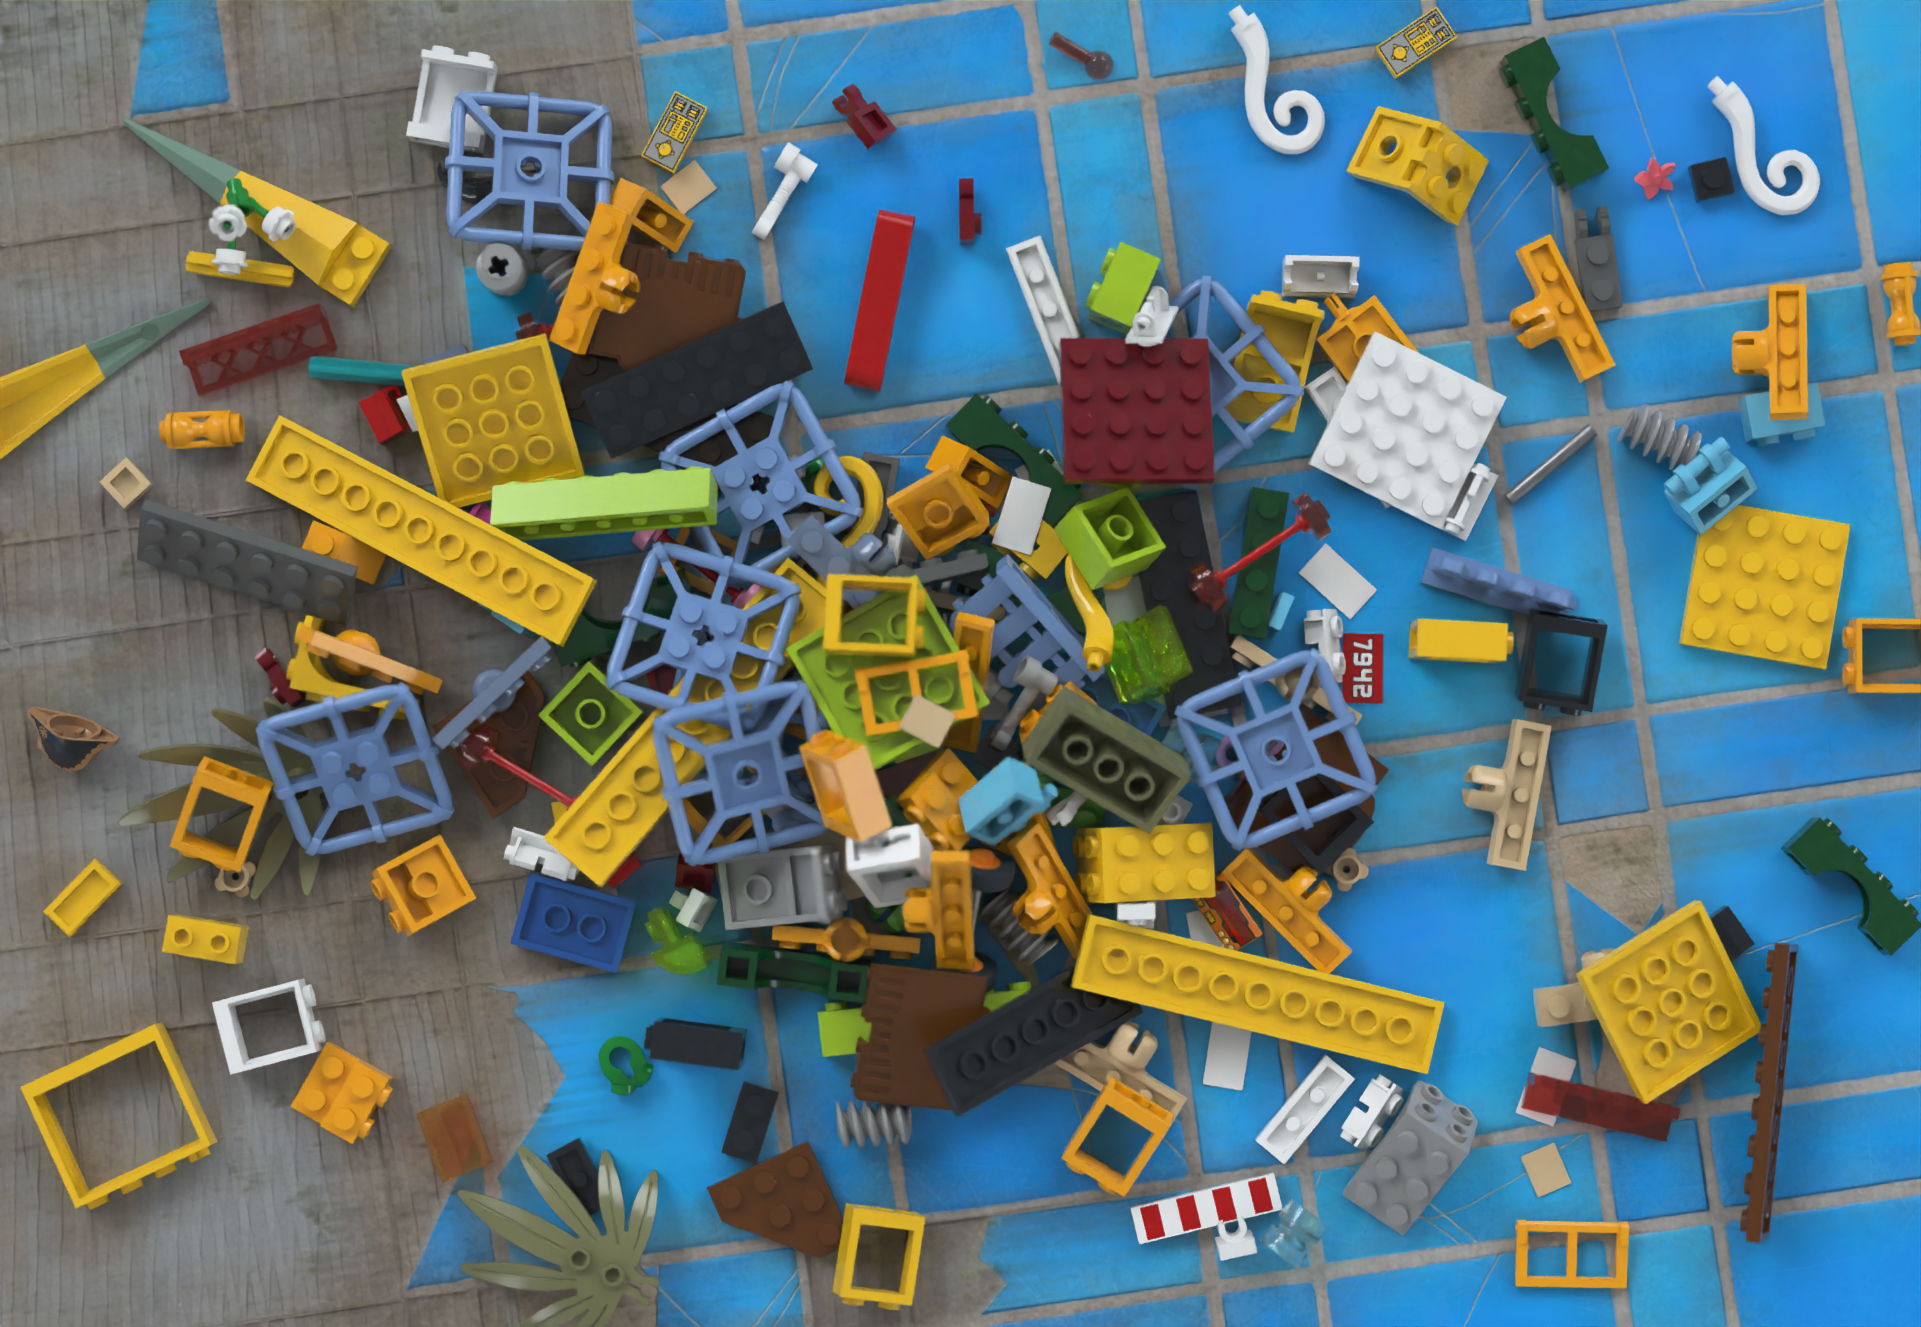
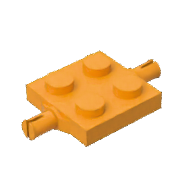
M1336 292L1323 301L1336 317V320L1331 328L1319 336L1315 342L1336 367L1347 384L1375 331L1418 352L1375 295L1362 305L1350 308L1349 310L1336 295Z

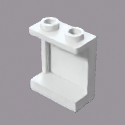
M432 46V51L422 49L421 58L423 59L413 120L412 122L408 121L406 136L411 142L449 148L451 111L455 102L454 97L461 91L494 92L498 67L495 62L490 61L489 55L483 53L468 52V57L454 55V50L448 47ZM480 106L490 116L491 107ZM466 114L464 151L483 154L487 133L469 114Z

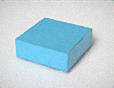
M1285 592L1277 595L1269 614L1267 628L1276 632L1281 631L1295 598L1294 596Z

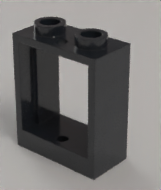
M1530 609L1515 696L1519 701H1523L1524 707L1545 710V705L1560 707L1559 712L1574 716H1581L1582 711L1592 712L1608 627L1604 620ZM1539 630L1590 637L1580 695L1529 688Z
M1320 773L1315 775L1335 797L1346 793L1332 778ZM1301 780V781L1297 782V783H1296L1297 787H1298L1304 780ZM1287 787L1263 796L1257 810L1271 824L1281 821L1273 810L1289 795ZM1358 805L1348 808L1352 815L1314 852L1294 832L1288 833L1283 837L1315 870L1322 874L1374 821Z
M660 1017L654 1021V1025L647 1027L644 1049L650 1050L649 1059L739 1070L743 1065L747 1029Z

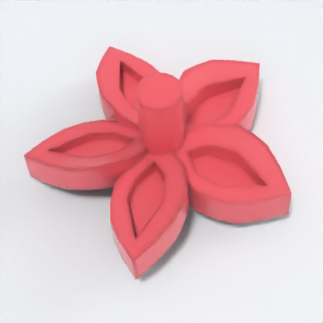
M1650 158L1647 171H1641L1633 178L1636 183L1643 186L1645 197L1648 200L1658 193L1659 188L1673 190V184L1667 176L1673 172L1676 164L1667 163L1660 167L1655 159Z

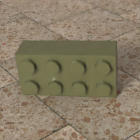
M1065 686L1061 688L1022 743L1026 763L1149 834L1192 776L1186 757Z

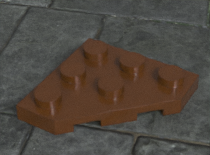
M529 670L520 677L525 683L517 690L515 700L510 707L502 712L492 713L482 723L475 719L465 728L470 733L468 737L455 749L450 744L446 746V749L493 819L525 799L528 782L491 760H488L487 763L483 762L485 757L482 756V753L486 747L490 749L493 745L496 747L494 752L527 772H531L541 724V718L538 715L544 709L546 696ZM473 700L433 725L432 727L438 734Z
M809 1141L803 1142L707 1187L721 1221L818 1258L839 1250L843 1216Z

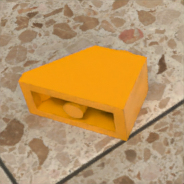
M620 178L610 196V205L635 215L631 229L674 253H677L694 223L690 218L646 188Z
M943 435L925 466L926 469L934 472L950 463L966 486L970 485L981 501L991 504L997 509L1009 489L1012 477H1015L970 447Z
M314 520L302 546L304 550L358 566L356 578L373 585L387 555L348 534Z

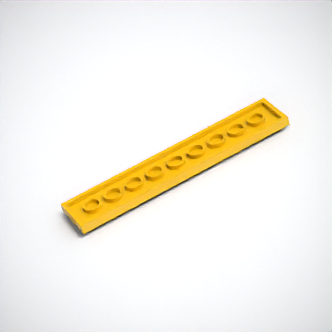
M281 415L276 420L246 478V481L562 647L597 582L592 577Z
M787 558L774 573L790 580L793 584L797 583L802 591L799 595V610L786 648L824 627L826 588L790 558ZM763 586L743 610L780 591ZM785 604L751 620L742 643L769 651ZM786 649L783 655L786 657L784 666L779 667L774 684L780 683L795 665ZM738 654L730 678L737 693L757 688L765 662ZM697 675L688 702L698 704L723 697L722 693H726V690L721 682ZM684 677L668 694L669 696L675 698L678 696ZM750 706L745 707L747 712L749 711ZM658 707L543 838L600 888L603 887L669 811L668 801L663 799L661 792L664 784L653 741V730L655 727L652 725L656 717H662L663 714L669 712ZM699 720L674 725L707 745L732 738L731 730ZM668 736L679 784L695 781L706 768L704 757Z
M1090 914L1087 917L1070 986L1428 1074L1445 1003L1147 928L1130 926L1126 923Z

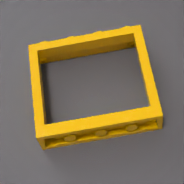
M163 1022L147 1027L20 1087L75 1208L87 1204L89 1210H92L110 1201L108 1193L120 1188L124 1195L143 1186L141 1178L153 1172L158 1179L177 1170L175 1162L187 1156L190 1163L211 1154L208 1147L218 1142ZM155 1042L200 1139L89 1190L45 1093Z

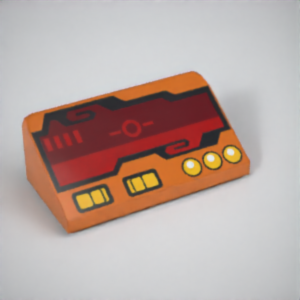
M1222 873L1215 875L1216 897L1191 898L1225 948L1238 951L1263 934Z

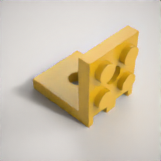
M1378 106L1346 172L1358 179L1405 191L1445 222L1458 226L1489 160L1442 122ZM1397 142L1395 150L1387 155L1390 146ZM1450 170V171H1451V173H1450V178H1449V180H1447V179H1446V175H1447L1448 171Z

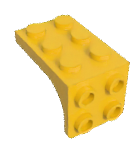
M1260 291V295H1252L1247 304L1246 313L1256 325L1261 324L1266 330L1264 335L1296 372L1301 386L1305 387L1315 340L1325 311L1317 309L1318 303L1309 300L1297 299L1296 304L1281 301L1282 295L1270 291ZM1242 330L1239 339L1245 335ZM1253 344L1249 345L1235 357L1233 367L1245 381L1286 385ZM1244 391L1225 408L1236 421L1251 424L1285 394ZM1302 396L1299 397L1298 402L1289 412L1269 428L1293 434Z
M307 615L304 622L298 623L294 641L296 644H299L296 659H290L286 679L291 680L290 688L306 691L305 699L317 702H324V698L329 696L340 698L369 690L346 685L335 680L325 670L320 656L306 651L308 643L296 638L301 624L323 632V619ZM388 700L354 710L370 712V707L375 706L379 707L378 715H380ZM402 705L397 709L393 718L406 719Z
M1212 823L1155 825L1150 834L1136 826L1078 828L1076 831V836H1074L1072 841L1073 854L1077 858L1078 873L1074 876V883L1085 902L1114 903L1216 897Z

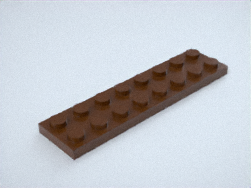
M1775 943L1774 949L1767 952L1766 972H1772L1771 985L1764 987L1762 1008L1768 1009L1767 1023L1760 1025L1758 1040L1759 1046H1764V1056L1762 1061H1757L1755 1069V1083L1761 1084L1760 1096L1753 1098L1751 1120L1757 1121L1756 1133L1749 1137L1747 1156L1753 1158V1167L1751 1172H1746L1744 1180V1194L1750 1195L1749 1207H1747V1210H1742L1740 1220V1232H1746V1242L1762 1243L1770 1237L1798 944Z

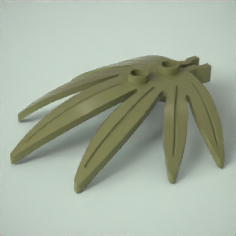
M265 698L263 701L268 718L289 712L284 706L271 698ZM220 708L212 709L211 715L235 734L260 749L258 734L256 733V728L259 725L258 722L233 711ZM300 724L286 728L307 738ZM274 741L288 779L316 772L309 755ZM177 744L143 750L139 754V758L144 760L195 767L199 766L205 756L240 770H249L250 772L248 773L273 781L263 755L236 747L216 744ZM191 783L169 790L137 806L120 818L119 825L126 826L179 820ZM322 786L295 793L310 834H312L324 813L321 793L324 792ZM202 787L192 817L247 805V803ZM273 788L258 829L277 813H281L282 817L271 832L259 859L250 897L252 900H256L273 879L295 837L281 800L276 799ZM252 805V807L228 818L203 837L233 848L241 843L254 806ZM299 844L298 860L303 894L308 896L317 874L321 854L310 856L304 853V848ZM183 855L168 872L166 881L171 883L210 862L198 857L189 858Z
M521 1144L518 1146L517 1151L536 1189L559 1218L579 1235V1238H575L555 1224L511 1203L469 1190L461 1189L458 1191L460 1199L498 1234L523 1250L563 1267V1270L524 1263L474 1262L462 1264L460 1266L462 1272L490 1283L517 1289L540 1291L577 1289L578 1291L576 1295L556 1301L526 1319L519 1327H557L578 1316L586 1309L589 1312L574 1327H605L612 1317L622 1294L633 1295L639 1303L648 1307L652 1298L644 1295L641 1288L631 1284L629 1280L640 1285L648 1283L656 1288L661 1280L653 1275H643L636 1268L649 1240L655 1219L658 1199L657 1170L650 1172L638 1191L632 1206L628 1231H626L625 1207L620 1179L610 1152L604 1150L601 1153L598 1173V1194L601 1214L607 1230V1234L602 1235L583 1204L561 1177L525 1145Z

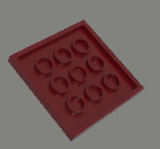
M1060 338L1064 484H1213L1215 474L1208 339L1164 338L1162 344L1144 347L1138 343H1125L1126 338Z

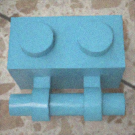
M1722 437L1711 445L1705 444L1698 450L1699 455L1686 466L1682 464L1672 472L1673 476L1664 483L1666 488L1664 493L1674 512L1700 535L1758 489L1747 466L1727 451L1730 449V446Z
M1008 757L958 799L966 834L994 846L1003 837L1006 838L1013 832H1020L1028 825V819L1034 814H1041L1051 805L1050 801L1058 795V791L1052 784H1047L1040 789L1036 769Z

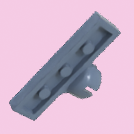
M812 514L785 539L826 582L827 574L885 577L887 575L886 572L889 569H893L897 561L895 555L887 547H884L869 561L883 545L875 535L865 533L854 545L846 547ZM844 590V599L856 609L884 592Z
M541 636L506 670L491 668L480 673L473 682V701L436 734L432 740L442 750L448 744L455 749L470 735L465 728L475 719L482 723L492 713L502 712L510 707L515 700L517 690L525 683L520 677L530 667L537 672L552 658L547 651L553 645Z

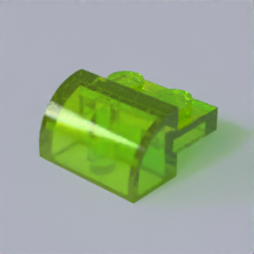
M1159 605L1132 622L1121 621L1112 627L1114 633L1113 653L1111 661L1104 665L1119 703L1135 704L1159 697L1171 691L1170 685L1193 673L1167 607Z
M666 905L647 913L650 921L645 923L646 928L654 943L661 941L663 948L650 953L659 966L675 974H692L711 965L696 931L682 938Z

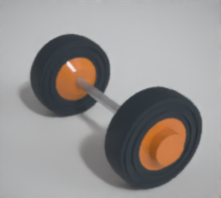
M964 846L960 849V852H970L971 888L974 890L972 897L973 929L975 931L981 892H998L1009 888L1014 878L1015 863L1012 858L1001 851L981 846ZM975 951L974 969L937 968L936 954L931 964V970L987 976L985 993L990 992L996 983L997 964L989 956Z

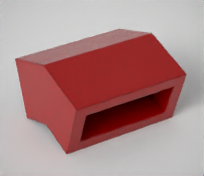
M397 385L380 389L372 396L358 402L381 445L411 430L396 400L403 397Z

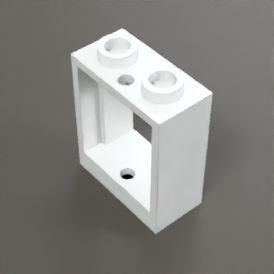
M918 824L887 829L862 842L846 836L847 871L875 908L903 904L909 899L904 896L906 890L912 887L932 888L931 853L936 851V849ZM885 841H890L887 847H883ZM912 873V877L905 878L907 874Z
M304 978L212 1002L230 1075L323 1050L321 1042H325L323 1025L320 1020L315 1021L312 1007L316 1006L314 990L311 984L306 985ZM294 991L307 1044L249 1059L235 1006Z

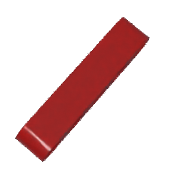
M882 209L878 211L844 385L881 391L915 216Z

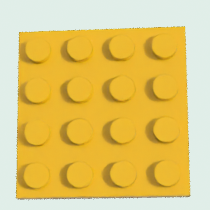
M546 333L402 370V377L438 498L460 508L491 500L492 488L496 485H505L512 481L522 483L541 482L548 478L568 480L585 475Z
M1737 505L1702 535L1697 533L1679 644L1816 669H1826L1851 525Z
M1694 900L1576 973L1638 1101L1643 1104H1647L1758 1034L1761 1022L1702 901Z

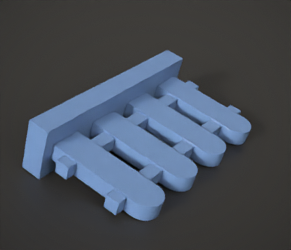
M1433 547L1430 548L1420 581L1421 584L1528 617L1530 609L1566 614L1570 609L1575 610L1578 602L1572 599V590Z
M1008 554L996 563L997 576L994 579L987 574L981 579V582L985 585L965 603L961 598L953 603V607L956 610L951 614L949 621L952 631H954L955 620L959 612L986 617L1000 604L1009 612L995 624L990 658L992 659L997 655L1005 663L998 671V680L1004 687L1011 688L1018 684L1013 681L1014 673L1026 655L1035 658L1042 664L1050 658L1057 665L1052 673L1058 676L1057 684L1065 686L1071 680L1076 686L1081 688L1085 685L1083 677L1086 674L1094 682L1105 673L1104 665H1102L1099 672H1092L1087 669L1088 661L1082 655L1085 640ZM1015 594L1022 603L1017 606L1010 596ZM1037 621L1046 628L1042 633L1034 625ZM1026 631L1033 641L1016 655L1012 656L1005 647ZM1062 647L1070 655L1069 658L1065 659L1059 653ZM1040 692L1034 702L1031 703L1032 705L1027 712L1032 709L1038 712L1047 703L1045 701L1047 695Z

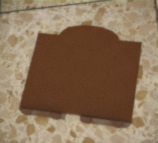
M626 240L620 256V265L622 268L637 275L640 282V291L637 293L626 287L624 288L622 293L636 299L635 304L628 311L622 314L613 313L607 309L601 311L590 340L588 353L618 359L619 366L626 371L736 322L745 281V269L738 260L711 258L697 252H689L687 262L667 259V248L664 246H647L630 243L629 240Z
M1299 705L1308 730L1327 723L1305 705ZM1336 730L1313 740L1323 764L1361 778L1342 733ZM1276 739L1269 742L1270 748L1267 750L1269 753L1277 744ZM1285 743L1282 749L1273 755L1276 760L1283 758L1282 752L1287 749ZM1368 754L1375 772V784L1378 785L1389 769ZM1244 770L1241 778L1229 794L1223 797L1238 830L1253 795ZM1315 775L1306 778L1297 787L1307 809L1336 798ZM1333 779L1346 793L1356 789L1353 786ZM1290 794L1273 810L1281 820L1298 814ZM1371 794L1369 798L1357 805L1372 819L1375 811V798ZM1346 809L1313 823L1314 827L1305 830L1303 827L1293 832L1314 852L1352 813ZM1258 810L1248 834L1271 825ZM1283 836L1259 846L1294 873L1304 866L1314 870L1312 865ZM1359 836V837L1349 846V848H1352V846L1361 838V836Z
M870 963L861 1017H864L865 1022L871 1023L869 1042L859 1036L856 1044L857 1056L850 1084L855 1097L859 1101L952 1111L922 1049L990 1012V1009L984 1006L987 976Z

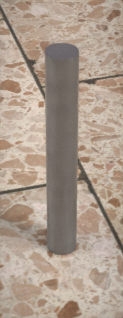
M1587 424L1504 494L1507 501L1512 506L1515 505L1597 436L1596 431Z

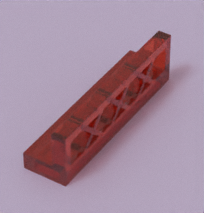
M317 303L179 351L183 365L189 368L197 394L201 397L308 360L312 356L337 350L338 346L325 308ZM322 325L327 344L311 348L301 343L307 329ZM299 332L296 340L288 336ZM283 338L293 343L286 358L277 360L266 355L274 340ZM264 344L261 352L254 349V347ZM298 347L306 349L304 352L295 354ZM249 350L259 355L251 370L242 372L232 367L239 352ZM230 356L227 363L219 361V359ZM264 358L272 362L261 366ZM214 362L224 367L218 381L204 386L198 366ZM230 370L237 373V375L226 378Z
M1530 1071L1521 1103V1108L1663 1142H1667L1672 1118L1678 1119L1680 1108L1653 1100L1643 1104L1642 1100L1636 1096Z

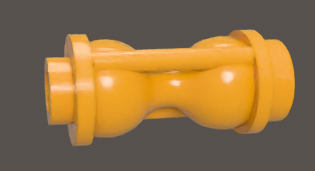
M1913 262L1884 265V274L1880 275V281L1883 282L1885 294L1890 298L1891 315L1887 321L1888 333L1885 334L1886 340H1894V346L1916 344V337L1921 336L1920 320L1913 310L1912 296L1917 287L1915 278L1918 277V271H1914Z
M233 410L167 413L165 420L160 421L159 435L161 442H166L169 449L232 447L236 443L244 442L245 422L243 414L234 413ZM208 418V419H207L206 421H204V422H196V421L193 420V419ZM198 437H205V438L209 439V440L194 441V440H195L196 438H198Z

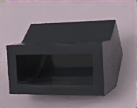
M1724 905L1709 915L1730 961L1735 960L1741 953L1755 944L1729 906Z

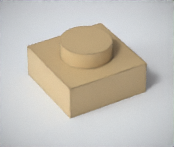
M125 457L99 481L126 510L154 485L128 457Z

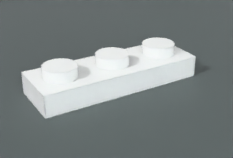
M1325 1054L1255 1140L1285 1164L1355 1079Z

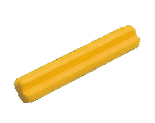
M191 251L186 258V271L189 273L288 288L292 286L295 279V268L289 265L246 259L245 263L249 265L247 268L241 269L240 275L219 273L218 266L212 264V259L216 258L215 254Z

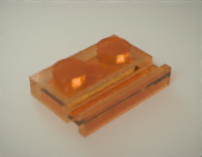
M468 1093L416 1113L442 1183L494 1162Z

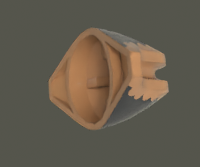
M35 706L27 710L28 718L38 732L36 748L43 751L50 763L64 771H78L96 759L101 750L113 747L120 740L119 736L100 724L78 715Z

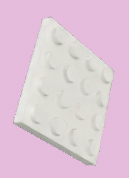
M1375 331L1308 464L1437 529H1441L1507 397Z

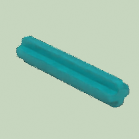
M312 356L309 360L308 372L312 378L405 387L402 370L415 366Z

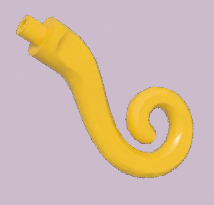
M841 456L838 458L846 473L856 478L861 483L864 491L862 516L851 531L840 541L842 545L849 547L854 545L865 533H874L881 519L884 494L881 481L869 464L854 456ZM825 464L815 478L813 493L814 495L833 500L829 495V487L833 478ZM843 498L838 502L845 503V500ZM818 506L828 515L838 517L842 514L841 512ZM818 574L817 582L826 588L827 582Z
M1067 553L1065 561L1067 586L1086 628L1082 655L1088 661L1087 669L1092 672H1099L1102 665L1111 661L1114 648L1113 628L1104 609L1070 554ZM1133 575L1101 588L1106 590L1122 589L1131 581Z

